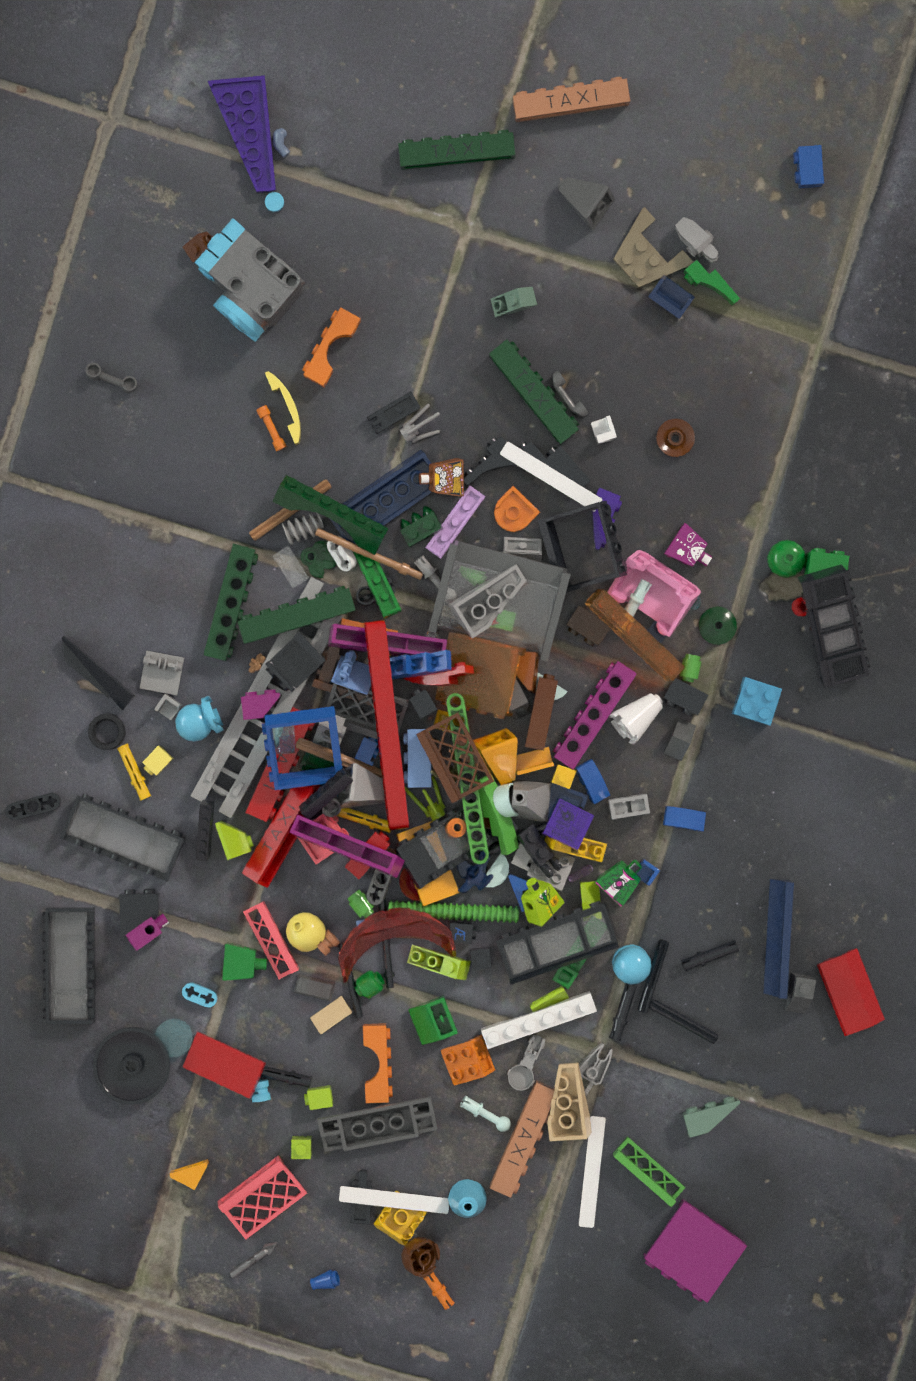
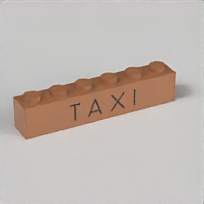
M614 77L611 78V81L607 82L595 80L592 81V84L587 85L581 82L575 83L573 87L568 88L561 85L554 87V90L546 91V88L536 89L534 93L528 94L527 91H521L513 96L512 101L515 121L523 122L628 106L630 104L627 79Z
M537 1080L535 1081L491 1180L490 1189L510 1198L513 1193H517L520 1187V1183H518L520 1176L524 1177L528 1169L526 1165L528 1158L532 1159L536 1150L534 1144L536 1140L540 1141L544 1132L541 1130L542 1126L548 1122L555 1088Z

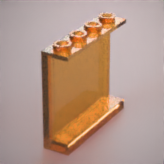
M449 632L446 650L451 651V667H454L455 663L465 662L466 665L473 666L474 674L457 677L458 685L438 686L435 700L442 701L441 705L447 706L448 697L453 693H459L464 697L467 711L473 708L476 709V713L487 715V712L494 713L493 717L505 719V716H512V713H508L519 659L520 656H525L526 648L479 637L471 638L470 635L457 632ZM454 696L451 698L450 703L451 705L456 704L460 706L461 699Z

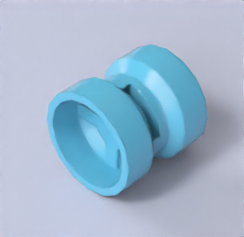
M267 1079L258 1081L252 1096V1102H262L271 1099L268 1092L269 1082Z

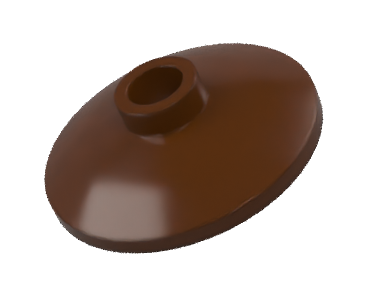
M670 419L659 427L656 440L658 447L664 454L671 457H680L687 454L693 447L695 434L693 428L686 421ZM673 435L678 436L679 439L677 442L672 441L671 438Z

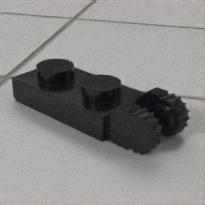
M533 824L517 835L525 850L537 867H540L545 876L548 878L553 876L551 868L546 864L547 861L550 862L555 870L559 871L562 869L561 863L554 857L553 852Z

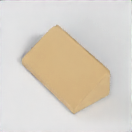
M340 996L310 1017L318 1032L323 1034L350 1015L352 1010L344 998Z

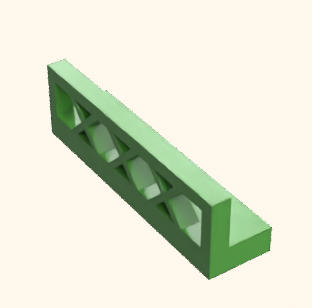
M628 1136L612 1153L621 1164L670 1207L676 1203V1198L685 1189L684 1185ZM629 1143L634 1147V1155L626 1156L621 1150ZM645 1157L648 1159L649 1168H640L637 1164V1158ZM660 1170L663 1173V1180L655 1181L652 1179V1171ZM666 1183H675L679 1188L671 1195L666 1191Z

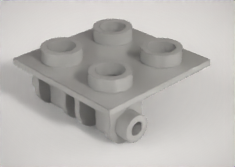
M146 651V656H144L143 660L144 667L140 689L177 695L184 658Z
M551 849L554 857L561 863L562 869L559 871L555 870L550 862L547 861L546 864L553 872V876L548 878L533 861L527 876L550 883L555 889L562 892L575 858Z

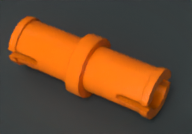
M434 1272L429 1276L423 1277L431 1288L432 1295L437 1297L444 1310L450 1308L449 1305H454L455 1302L445 1290L446 1286L440 1283Z

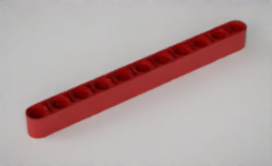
M384 620L365 622L366 646L389 830L409 828L386 625Z

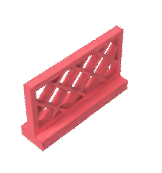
M278 1155L218 1200V1208L222 1213H225L242 1236L247 1239L305 1196L307 1191ZM282 1170L288 1175L287 1182L276 1181L277 1174ZM265 1183L273 1184L272 1193H262L261 1186ZM275 1184L286 1186L285 1195L274 1194ZM289 1186H294L301 1192L296 1196L288 1195ZM249 1195L257 1196L256 1205L245 1204L246 1197ZM260 1196L271 1197L270 1207L259 1205ZM273 1198L284 1199V1204L280 1208L272 1207ZM233 1207H242L241 1217L233 1216L229 1210ZM244 1208L255 1209L254 1218L243 1217ZM258 1209L269 1210L268 1217L258 1219ZM242 1222H254L253 1228L246 1233L242 1228Z

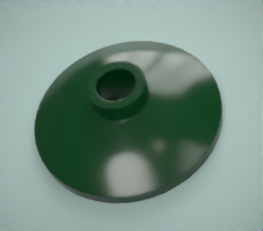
M724 607L709 608L701 615L699 620L701 636L704 640L714 645L727 643L734 637L737 630L735 616ZM716 622L722 624L721 629L715 627Z

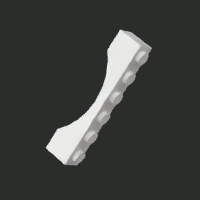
M588 991L541 1010L483 1027L481 1032L487 1049L597 1012L591 993Z

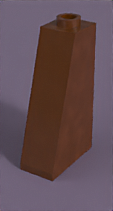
M544 674L543 677L539 676L525 747L544 751L558 680L555 679L554 675Z

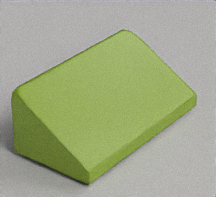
M595 881L580 882L581 905L583 910L590 908L589 904L600 901V889ZM602 912L592 914L596 918L602 919ZM592 915L583 917V921H588Z
M560 986L530 1003V1008L535 1012L564 1001L569 996L564 987Z

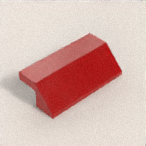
M857 948L817 964L844 1036L867 1029L885 1020Z

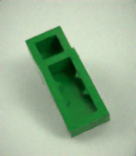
M698 260L693 262L683 272L685 280L690 285L694 284L695 287L702 285L712 289L725 298L732 306L740 299L716 270L709 274Z

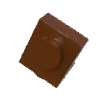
M207 231L197 234L183 246V249L193 263L205 250H208L207 245L213 237Z

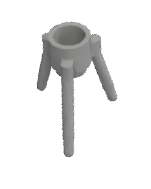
M426 404L407 423L403 424V428L400 429L407 443L410 441L415 443L418 440L440 433V430L416 436L419 434V428L440 415L437 412L416 426L412 424L430 407L429 404Z

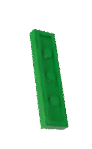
M353 551L383 618L386 619L402 612L380 563Z

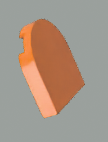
M514 486L498 500L494 509V517L497 524L508 532L523 530L540 513Z

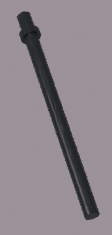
M380 873L378 874V880L381 883H384V875ZM385 898L379 904L385 968L383 977L386 979V988L388 989L394 988L393 976H395V972L392 971Z

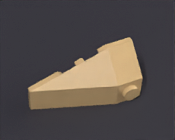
M579 1063L559 1064L550 1115L547 1122L549 1140L588 1139L592 1130Z

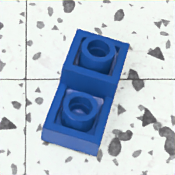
M592 759L575 767L579 780L585 786L591 803L596 804L610 796L608 788Z
M665 806L663 825L702 832L704 831L706 812Z

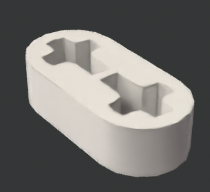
M328 541V551L338 567L346 572L353 569L357 564L353 552L342 546L336 547L335 543Z

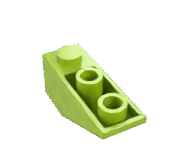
M412 945L407 963L454 979L466 980L471 961Z

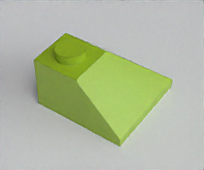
M224 821L215 823L227 860L252 851L251 847L254 844L251 836H247L246 832Z

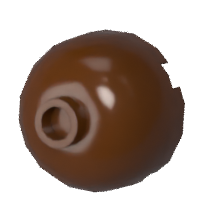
M417 1237L408 1241L401 1254L404 1268L418 1277L430 1275L436 1268L434 1266L436 1260L440 1259L438 1245L424 1237Z

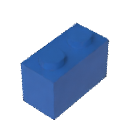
M821 145L798 147L796 152L793 153V162L797 164V171L794 175L795 183H798L799 188L822 187L824 176Z

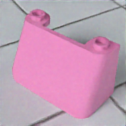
M637 550L626 560L627 575L615 578L606 595L617 604L629 602L630 595L634 593L640 580H646L652 586L643 599L645 600L644 603L640 604L638 609L657 621L656 627L660 634L670 637L697 600L701 591L697 586L648 553Z

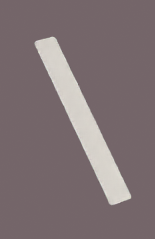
M507 442L500 452V455L583 506L602 501L597 495L510 442Z
M590 1117L592 1133L588 1137L579 1217L580 1227H594L606 1120L604 1117Z
M346 1186L340 1187V1202L447 1214L449 1210L448 1198Z

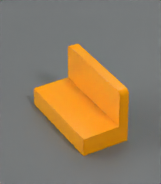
M545 747L544 751L534 750L517 755L516 775L554 766L549 747Z

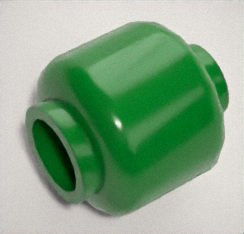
M369 970L356 979L357 986L355 990L360 997L364 996L367 999H371L383 991L385 982L379 972Z

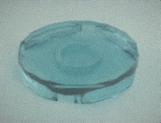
M177 1018L162 1022L155 1033L165 1044L170 1057H179L185 1054L193 1042V1033L190 1026L185 1021Z

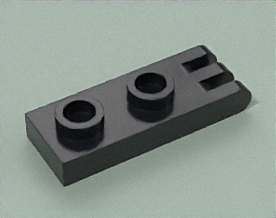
M410 391L366 418L368 421L374 418L377 419L371 423V426L375 427L378 424L381 426L374 430L378 434L421 409Z

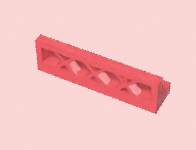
M262 901L243 911L278 979L298 971L299 966L265 902ZM258 909L261 921H253L249 913ZM261 926L268 928L270 932L269 939L260 936ZM270 943L277 945L279 949L278 956L269 953ZM279 960L285 961L289 970L282 974L277 968Z

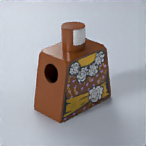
M454 458L429 464V473H419L420 485L429 484V491L433 493L464 496L463 459Z

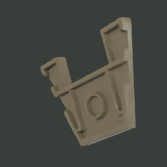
M645 207L642 208L613 259L638 288L661 279L663 275L667 276L678 272L693 263L683 250L667 263L641 234L656 220Z

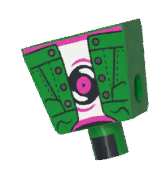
M621 860L599 875L595 883L622 908L641 880L640 876L636 873L642 868V865L637 860H633L629 865Z

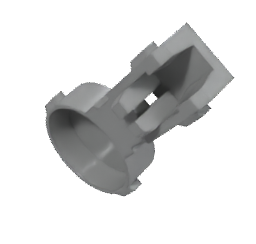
M533 1033L528 1041L523 1059H521L519 1064L512 1066L508 1070V1081L514 1089L522 1091L534 1085L533 1064L535 1059L537 1060L541 1049L545 1046V1038Z

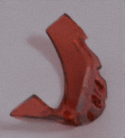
M391 908L388 911L374 913L365 918L356 928H353L340 950L338 960L343 983L348 981L353 966L368 949L384 940L395 937L410 936L423 938L436 943L452 957H456L452 932L447 926H444L440 921L423 911L410 910V908Z

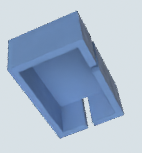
M407 729V733H404V745H408V752H404V764H408V771H404V783H408V788L431 787V762L416 735L425 729Z

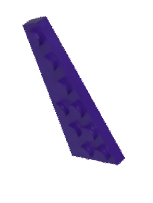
M265 75L208 81L256 192H275L276 185Z

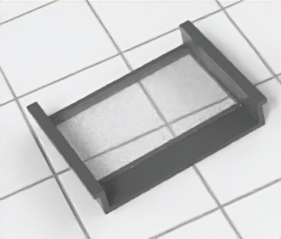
M455 540L454 544L450 543L428 631L436 633V630L439 629L470 637L458 623L448 604L517 564L526 582L505 605L503 611L492 622V625L474 637V639L494 644L498 643L499 645L525 652H536L538 655H541L540 660L548 661L571 574L567 573L566 568Z

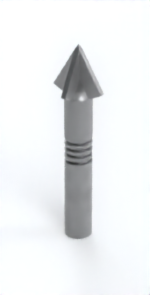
M278 1242L264 1244L260 1251L230 1271L231 1277L234 1279L267 1254L271 1255Z

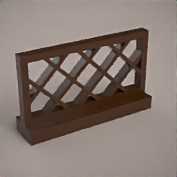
M459 712L416 734L452 803L494 782ZM457 718L460 724L458 732L447 729L449 721ZM435 728L444 730L441 741L433 739L430 731ZM446 731L457 735L454 745L443 742ZM459 736L468 739L467 749L456 746ZM442 744L453 748L450 758L441 755ZM455 749L466 752L463 763L452 759ZM468 753L477 756L478 762L476 767L465 763ZM451 762L462 765L459 776L450 772ZM464 766L475 769L472 780L461 777ZM477 770L485 772L489 780L483 783L474 781ZM460 779L471 782L469 790L461 793L458 787Z

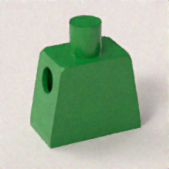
M226 942L222 981L254 978L255 969L266 970L267 959L256 958V949Z

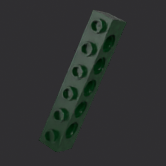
M234 543L232 545L203 654L205 656L224 661L232 658L234 647H231L232 641L237 639L239 629L236 628L237 621H241L244 610H241L242 603L247 602L249 594L246 588L248 584L252 583L254 575L251 572L252 566H256L259 554H256V549ZM239 561L247 563V568L244 571H238L237 563ZM235 579H240L242 582V587L238 590L232 588V582ZM229 598H235L237 600V605L235 608H229L227 606V600ZM225 616H230L232 619V624L229 627H224L222 624V619ZM219 635L227 637V643L223 646L217 643Z

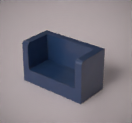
M665 275L662 276L648 296L679 319L695 298V296Z

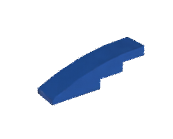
M443 650L434 653L424 652L411 656L405 654L390 658L392 679L452 670L451 651Z

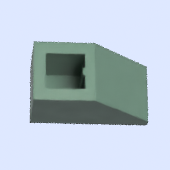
M533 287L517 288L490 299L495 317L520 312L537 305Z

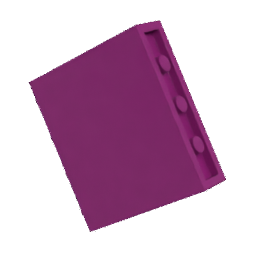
M682 1199L673 1217L647 1254L644 1253L643 1256L646 1260L645 1263L653 1269L657 1267L662 1271L661 1275L668 1280L673 1278L677 1281L676 1285L682 1290L686 1291L688 1289L693 1292L692 1296L700 1302L704 1300L708 1303L747 1245L740 1238Z

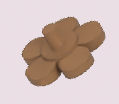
M260 653L256 656V659L252 658L249 664L251 666L249 672L259 671L266 657Z

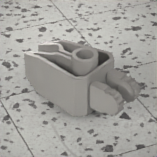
M683 217L675 225V229L680 240L687 246V251L694 257L700 258L703 256L710 263L717 262L719 253L713 246V235L708 230L704 231L693 220Z
M600 1043L593 1048L579 1064L582 1080L585 1078L589 1081L584 1087L585 1096L593 1085L602 1083L610 1064L612 1048L607 1051L603 1058L598 1057L604 1043Z

